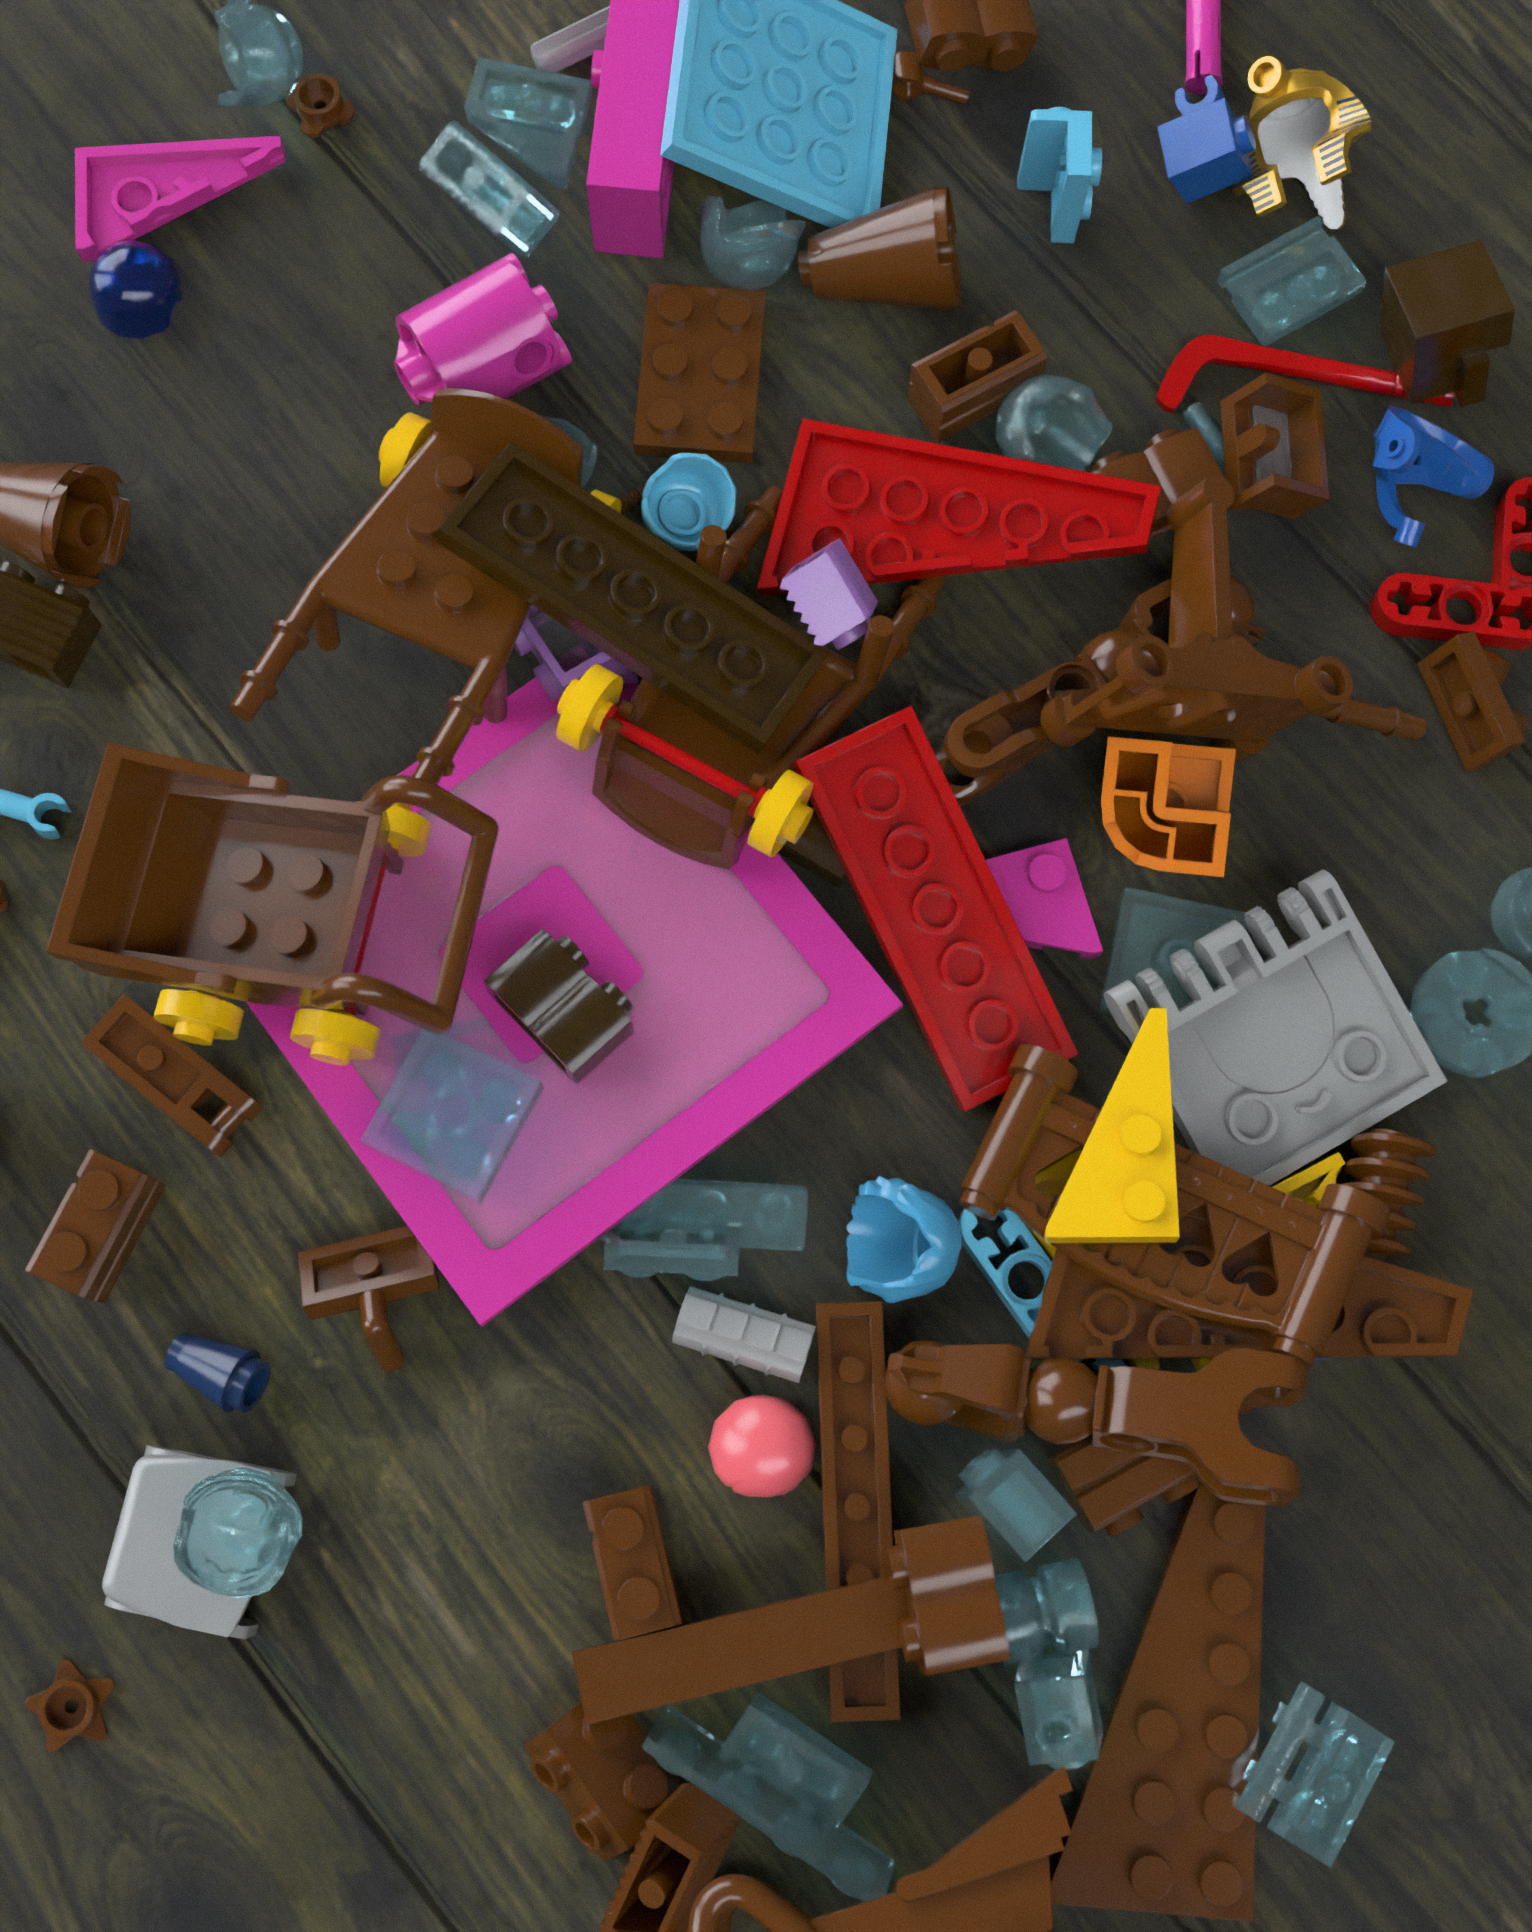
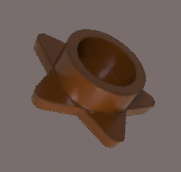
M63 1659L59 1664L53 1684L46 1690L26 1699L25 1706L39 1716L40 1723L46 1730V1748L49 1752L57 1751L75 1735L96 1741H102L106 1738L108 1731L101 1707L115 1687V1682L112 1679L86 1680L72 1660ZM69 1700H75L78 1703V1709L75 1713H70L67 1710Z

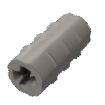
M690 1286L677 1318L672 1343L699 1351L702 1356L709 1354L730 1361L734 1366L740 1364L764 1372L766 1376L771 1374L799 1383L816 1326L789 1318L786 1313L780 1315L758 1308L754 1303L748 1305L724 1297L723 1293L717 1295Z

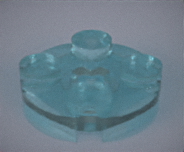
M1482 948L1479 951H1457L1442 957L1422 974L1414 988L1409 1013L1438 1064L1452 1072L1480 1079L1507 1070L1530 1055L1532 1052V974L1519 961L1503 952ZM1481 998L1488 1004L1484 1014L1491 1020L1489 1027L1481 1023L1474 1026L1465 1018L1466 1012L1463 1009L1464 1000L1472 1004Z

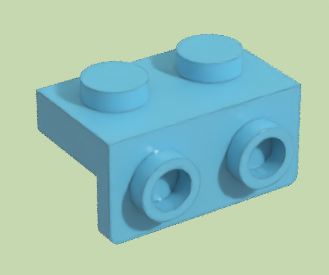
M1065 107L1035 109L1030 114L1017 175V188L1020 190L1051 191V242L1074 243L1080 220H1089L1093 196L1092 186H1098L1101 178L1102 148H1092V111H1074Z

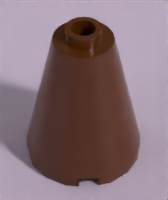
M932 187L810 236L808 238V250H802L798 253L802 286H812L815 297L821 299L945 311L960 308L959 306L962 303L959 253H956L954 233H957L949 187Z
M0 463V545L63 584L76 588L97 585L102 579L95 578V576L105 565L111 567L117 565L129 537L131 521L130 501L120 497L116 482L123 483L119 474L106 466L95 463Z

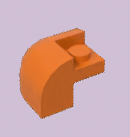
M1108 737L1101 808L1103 826L1114 847L1134 864L1157 871L1224 877L1231 819L1229 807L1236 749Z

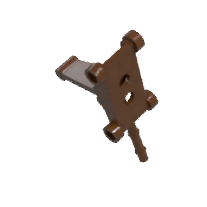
M1211 474L1171 504L1167 510V521L1174 530L1168 644L1153 635L1139 637L1119 652L1116 658L1117 677L1101 688L1063 691L1044 705L1040 720L1048 738L1064 747L1074 746L1093 733L1096 727L1214 738L1218 748L1236 749V762L1245 761L1259 753L1266 747L1269 737L1308 714L1323 717L1330 723L1338 724L1343 722L1379 731L1386 737L1399 736L1415 741L1423 737L1427 725L1424 717L1405 713L1401 708L1394 706L1385 708L1350 699L1353 693L1351 674L1345 664L1335 657L1329 655L1321 656L1302 668L1267 658L1256 651L1244 637L1233 636L1227 509L1233 504L1235 496L1231 484L1224 477L1217 474Z

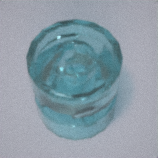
M1078 1558L1039 1565L1036 1576L1033 1578H1029L1022 1570L994 1575L1010 1652V1660L1001 1661L1003 1667L1040 1660L1045 1647L1049 1646L1060 1655L1099 1646L1098 1625L1092 1595L1082 1564Z

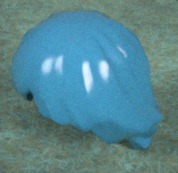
M878 1176L876 1181L868 1180L865 1184L859 1185V1195L856 1196L855 1204H852L850 1212L853 1218L847 1225V1231L850 1234L846 1237V1246L848 1248L846 1275L850 1286H859L864 1291L881 1297L887 1303H895L923 1296L944 1286L955 1271L959 1252L962 1248L960 1225L952 1209L944 1200L934 1194L921 1190L913 1184H908L900 1178L888 1180Z

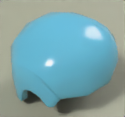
M678 453L672 455L663 466L650 476L643 489V499L641 501L642 520L652 535L676 551H698L703 528L715 525L726 531L735 515L737 488L726 467L707 454Z

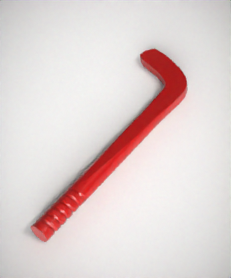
M1202 335L1190 341L1176 356L1160 385L1155 402L1163 411L1172 414L1180 406L1193 378L1204 366L1211 363L1255 369L1388 396L1394 395L1398 398L1404 397L1408 399L1398 373L1394 371L1256 345L1217 335ZM1451 392L1423 400V402L1450 407L1455 393Z

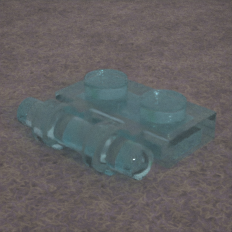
M1300 1681L1288 1706L1280 1703L1272 1719V1722L1277 1727L1260 1760L1256 1762L1251 1759L1242 1776L1247 1781V1784L1235 1808L1260 1823L1272 1799H1276L1280 1803L1267 1828L1331 1868L1395 1742L1350 1711L1334 1703L1330 1704L1321 1724L1318 1725L1313 1720L1326 1696ZM1304 1742L1309 1747L1291 1782L1284 1779V1776L1301 1743Z

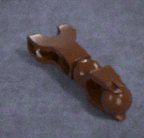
M1230 574L1233 636L1244 637L1252 647L1256 646L1262 640L1267 628L1252 624L1255 603L1250 590L1235 575ZM1172 578L1140 594L1122 619L1119 628L1094 637L1084 646L1082 653L1078 654L1072 662L1068 661L1057 665L1017 689L995 694L954 720L944 737L943 747L935 756L943 772L946 765L953 764L963 775L974 778L970 784L965 786L953 785L948 781L959 806L966 805L996 788L1034 758L1057 745L1048 738L1042 728L1040 720L1044 705L1056 697L1055 691L1101 688L1117 677L1116 658L1119 652L1139 637L1153 635L1148 630L1153 622V618L1170 608Z
M930 1339L911 1342L900 1351L889 1356L888 1369L885 1374V1394L896 1412L904 1419L920 1426L944 1423L1005 1442H1015L1018 1436L1025 1437L1027 1426L1038 1437L1056 1445L1078 1443L1092 1434L1094 1447H1106L1125 1453L1184 1462L1194 1470L1200 1482L1221 1500L1267 1506H1285L1300 1496L1301 1477L1296 1464L1287 1456L1274 1454L1253 1446L1241 1432L1239 1424L1240 1418L1254 1408L1289 1407L1301 1399L1308 1386V1370L1299 1359L1292 1356L1248 1348H1232L1215 1356L1203 1369L1194 1373L1100 1365L1099 1376L1093 1373L1085 1364L1068 1357L1046 1359L1032 1367V1356L1025 1355L1021 1347L1012 1344L944 1345Z

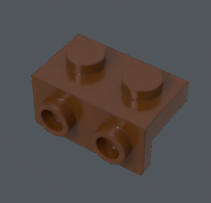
M580 1701L548 1728L525 1744V1749L532 1758L530 1761L532 1772L538 1782L548 1792L557 1794L572 1816L571 1826L577 1839L587 1850L597 1853L604 1861L629 1850L641 1838L640 1832L646 1827L645 1821L680 1786L676 1777L631 1714L586 1725L582 1701Z

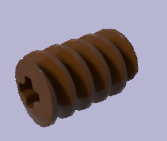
M1369 1129L1367 1130L1368 1133L1357 1134L1352 1139V1150L1360 1158H1353L1346 1162L1344 1167L1345 1175L1353 1182L1342 1185L1362 1190L1378 1198L1391 1209V1216L1381 1239L1370 1240L1364 1255L1388 1263L1389 1256H1410L1411 1253L1410 1247L1395 1238L1396 1231H1417L1418 1223L1401 1213L1403 1206H1424V1197L1409 1189V1183L1430 1181L1432 1177L1429 1171L1415 1164L1416 1158L1437 1157L1439 1150L1420 1138L1399 1131Z

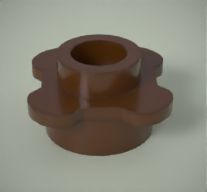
M311 74L302 78L295 88L288 93L286 99L288 108L299 115L301 119L300 128L305 136L318 138L323 135L324 130H329L336 124H349L353 120L355 114L353 105L350 102L344 101L340 93V82L336 77L325 74ZM326 105L322 109H316L318 106Z

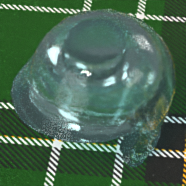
M229 0L220 10L214 11V17L218 23L219 48L224 67L231 82L238 90L225 91L218 94V103L225 106H266L277 103L289 96L302 76L304 63L301 41L291 23L281 13L265 5L255 4L253 0Z
M708 196L706 201L700 206V212L702 213L700 231L701 253L705 264L715 278L732 288L755 291L776 283L790 269L796 256L798 240H800L807 223L800 220H786V210L763 199L727 210L723 205L721 197Z
M249 1468L225 1470L196 1483L184 1498L180 1523L174 1540V1561L179 1571L193 1584L214 1594L240 1598L257 1596L269 1591L282 1576L297 1541L300 1540L302 1535V1515L297 1503L275 1477Z

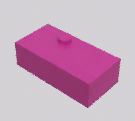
M610 0L604 50H594L591 69L592 88L599 89L586 181L594 252L663 258L675 162L660 156L680 0Z

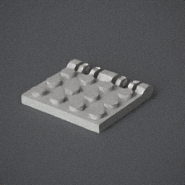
M1324 869L1300 881L1298 891L1290 887L1277 895L1279 907L1287 923L1301 938V940L1287 947L1272 918L1261 906H1256L1244 914L1245 925L1251 933L1257 948L1268 957L1266 960H1262L1249 934L1237 920L1224 924L1194 942V950L1208 977L1218 986L1215 989L1211 988L1203 971L1199 968L1198 963L1190 952L1182 948L1170 956L1173 972L1184 991L1194 1000L1180 1009L1177 1008L1161 977L1152 968H1147L1135 976L1137 986L1144 999L1130 980H1126L1104 992V999L1118 1027L1129 1038L1132 1045L1149 1008H1167L1173 1119L1191 1151L1268 1186L1447 1082L1337 881Z

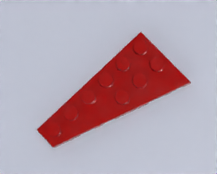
M802 418L757 591L760 597L788 594L789 591L780 589L782 579L791 568L839 538L868 585L1146 553L1161 496V486Z

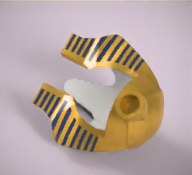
M1262 57L1251 66L1248 73L1249 87L1256 93L1252 100V108L1249 115V123L1256 142V150L1248 153L1253 177L1236 183L1232 193L1236 198L1248 193L1252 198L1256 214L1262 217L1283 207L1287 203L1282 180L1297 178L1305 184V189L1309 192L1310 199L1314 201V207L1318 209V214L1323 217V223L1329 229H1341L1345 222L1342 177L1352 172L1348 158L1349 148L1359 137L1371 130V118L1360 100L1344 84L1326 74V72L1301 68L1287 71L1284 65L1274 57Z

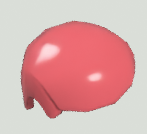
M755 1395L734 1401L715 1420L708 1445L715 1474L725 1486L731 1487L734 1493L747 1497H774L785 1495L794 1490L812 1470L817 1448L810 1419L790 1401L768 1395Z

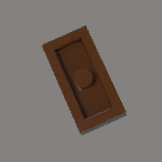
M1475 632L1456 635L1417 663L1467 773L1486 768L1526 743L1524 735L1529 719L1508 705L1500 688L1509 673L1512 662L1492 651L1482 649Z

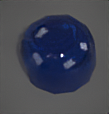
M133 240L115 243L113 247H107L97 258L89 274L90 298L99 322L117 336L141 339L163 332L170 325V316L176 302L182 301L181 279L175 261L152 244Z

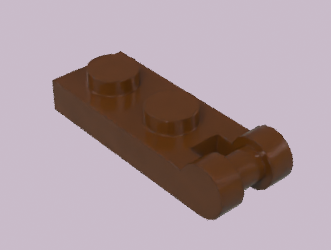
M125 994L116 1001L80 1042L220 1158L233 1145L234 1142L229 1138L246 1119L252 1122L264 1108L182 1040L174 1037L171 1031L156 1021ZM214 1092L226 1103L208 1122L196 1111Z

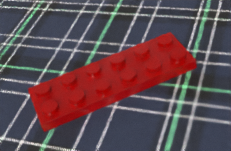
M912 706L795 761L793 764L797 774L814 783L809 799L959 1109L966 1112L1007 1091L1013 1079L1008 1073V1068L1021 1044H1031L1045 1048L1066 1060L1078 1055L1074 1043Z

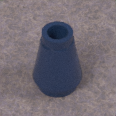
M186 1332L179 1334L174 1339L165 1357L166 1369L174 1372L179 1378L224 1412H231L234 1409L243 1413L250 1411L262 1397L271 1373L269 1363L260 1360V1353L257 1350L192 1336Z

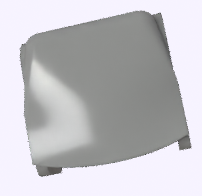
M147 1445L144 1456L133 1467L102 1582V1588L106 1595L104 1605L130 1613L157 1618L178 1627L223 1637L247 1639L256 1636L259 1622L242 1616L256 1587L266 1554L273 1513V1484L294 1486L297 1474L243 1461L223 1460L161 1446Z

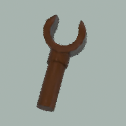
M901 51L895 55L892 92L898 99L910 100L924 93L939 96L963 105L966 104L969 90L936 80L932 76L923 75L922 66L918 64L915 52Z

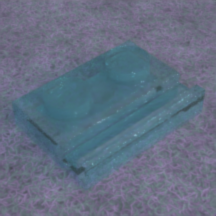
M1320 216L1311 219L1221 269L1217 283L1221 288L1226 287L1233 296L1232 304L1262 346H1268L1361 294L1367 282L1334 236L1329 238L1322 228L1324 222Z

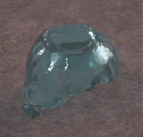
M1041 374L1023 381L1013 391L1009 392L1002 401L995 425L996 440L1005 457L1085 471L1084 466H1089L1093 462L1094 454L1109 436L1112 430V423L1106 419L1105 413L1095 399V392L1090 387L1062 376Z

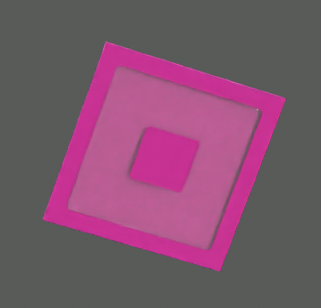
M580 645L560 659L558 663L566 673L590 657ZM536 677L507 697L508 714L503 721L492 723L484 718L480 725H472L452 760L455 764V770L451 776H443L438 786L493 817L499 826L454 1020L450 1030L445 1034L436 1035L368 1005L366 1015H357V1018L369 1022L381 1030L375 1057L369 1060L350 1059L349 1065L346 1066L334 1065L313 1059L309 1056L311 1049L303 1047L290 1039L297 1010L324 1009L246 1002L481 1327L903 1008V1003L782 857L777 853L773 858H770L747 844L752 826L749 829L738 862L730 870L680 856L640 834L612 813L592 794L595 765L603 734L585 752H580L558 740L556 729L560 714L557 713V707L560 698L551 702ZM637 683L623 684L617 705L620 706L624 699L630 702L638 687ZM416 761L398 775L412 777L419 765V761ZM409 805L413 809L412 812L427 819L432 826L426 852L423 855L414 857L400 856L404 861L401 875L389 873L386 869L359 974L385 980L432 1002L472 836L420 807ZM542 928L556 941L562 935L570 938L584 953L590 963L583 969L586 974L600 986L607 980L611 981L623 992L634 1007L628 1014L633 1023L634 1033L577 1085L501 1008L489 994L484 980Z

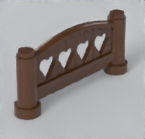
M1021 1044L1008 1068V1073L1013 1079L960 1187L963 1194L959 1204L969 1212L988 1220H995L999 1211L1007 1209L1015 1213L1026 1225L1044 1239L1046 1226L1060 1196L1048 1197L1040 1194L1035 1188L1034 1179L1039 1173L1074 1152L1083 1150L1101 1110L1069 1096L1079 1075L1077 1068L1072 1063L1045 1048L1031 1044ZM1174 1143L1178 1217L1181 1220L1200 1207H1205L1214 1253L1213 1261L1209 1265L1203 1267L1195 1266L1187 1260L1184 1252L1175 1255L1169 1254L1161 1248L1159 1243H1050L1092 1273L1146 1300L1179 1312L1216 1322L1252 1329H1264L1272 1333L1273 1338L1276 1340L1272 1348L1274 1353L1297 1358L1306 1368H1311L1315 1358L1322 1357L1370 1240L1381 1239L1391 1216V1209L1378 1198L1362 1190L1342 1184H1328L1318 1207H1315ZM1265 1235L1269 1238L1277 1280L1276 1292L1270 1296L1257 1295L1251 1290L1248 1282L1242 1284L1231 1283L1222 1273V1263L1225 1259Z

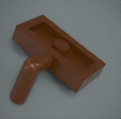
M404 1226L298 1252L302 1303L309 1320L360 1309L362 1330L379 1367L387 1372L397 1370L403 1364L404 1355L388 1321L386 1302L440 1289L437 1265L410 1228Z

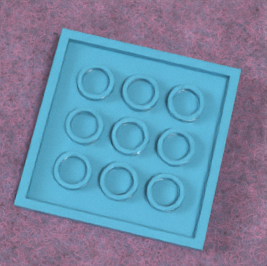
M680 0L660 156L829 228L880 209L898 29L838 0Z

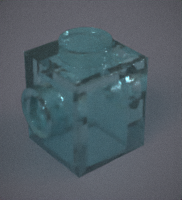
M1089 1650L1021 1656L1014 1685L1029 1766L1049 1764L1050 1767L1058 1769L1065 1765L1066 1770L1085 1765L1089 1760L1099 1759L1103 1726Z

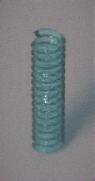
M1196 402L1183 412V420L1187 421L1186 424L1190 425V429H1199L1225 477L1221 431L1218 430V426H1214L1215 421H1211L1212 417L1208 416V412H1204L1205 407H1201L1202 403Z

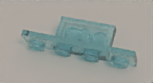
M676 1179L597 1239L605 1241L604 1270H620L627 1276L637 1278L650 1277L658 1272L686 1274L690 1278L700 1281H713L723 1276L738 1277L740 1248L794 1251L804 1249L808 1189L800 1185Z
M756 1692L724 1742L672 1706H664L645 1738L642 1748L656 1758L657 1762L666 1771L682 1776L737 1813L738 1816L772 1838L774 1843L783 1852L801 1858L831 1879L833 1884L844 1894L858 1898L863 1902L886 1895L895 1868L894 1859L842 1824L868 1786L873 1770L759 1692Z

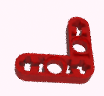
M1523 477L1515 481L1497 503L1491 583L1412 573H1396L1388 577L1381 584L1371 599L1369 606L1370 615L1375 625L1382 631L1397 636L1448 642L1456 635L1475 632L1481 646L1509 650H1526L1532 647V624L1527 630L1520 629L1519 619L1510 617L1518 608L1523 610L1525 620L1532 621V576L1519 574L1510 563V554L1514 551L1522 550L1532 554V519L1527 526V532L1519 533L1526 523L1525 507L1517 505L1524 498L1529 500V508L1532 509V477ZM1396 593L1403 595L1405 605L1412 606L1406 615L1399 614L1398 605L1390 602ZM1430 597H1434L1431 607L1424 606ZM1459 598L1469 602L1476 613L1475 623L1461 625L1454 622L1447 613V601ZM1491 616L1499 617L1491 627L1488 625Z

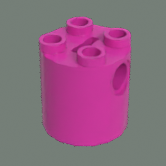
M513 253L504 256L396 316V327L400 339L394 367L408 395L418 406L427 401L432 402L433 395L440 388H464L509 399L571 364L572 359L563 339L556 331H553L550 322L558 318L557 309L550 295L540 284L531 289L526 272Z

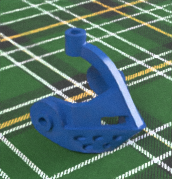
M1389 406L1381 424L1373 433L1375 437V457L1372 467L1376 473L1378 505L1388 524L1397 528L1394 541L1417 548L1426 525L1411 519L1403 512L1397 499L1396 484H1422L1465 499H1475L1482 496L1493 481L1494 465L1489 457L1451 432L1410 411L1396 406Z

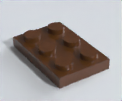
M648 283L633 442L634 455L670 458L678 453L707 454L720 462L753 464L766 291Z

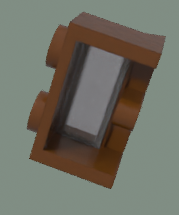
M1266 372L1220 401L1225 479L1231 484L1235 496L1233 504L1227 511L1255 509L1294 520L1330 500L1321 389Z

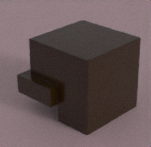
M1482 239L1385 267L1381 337L1400 377L1410 404L1451 392L1455 393L1461 407L1485 401L1490 359L1486 351L1511 343L1515 309Z

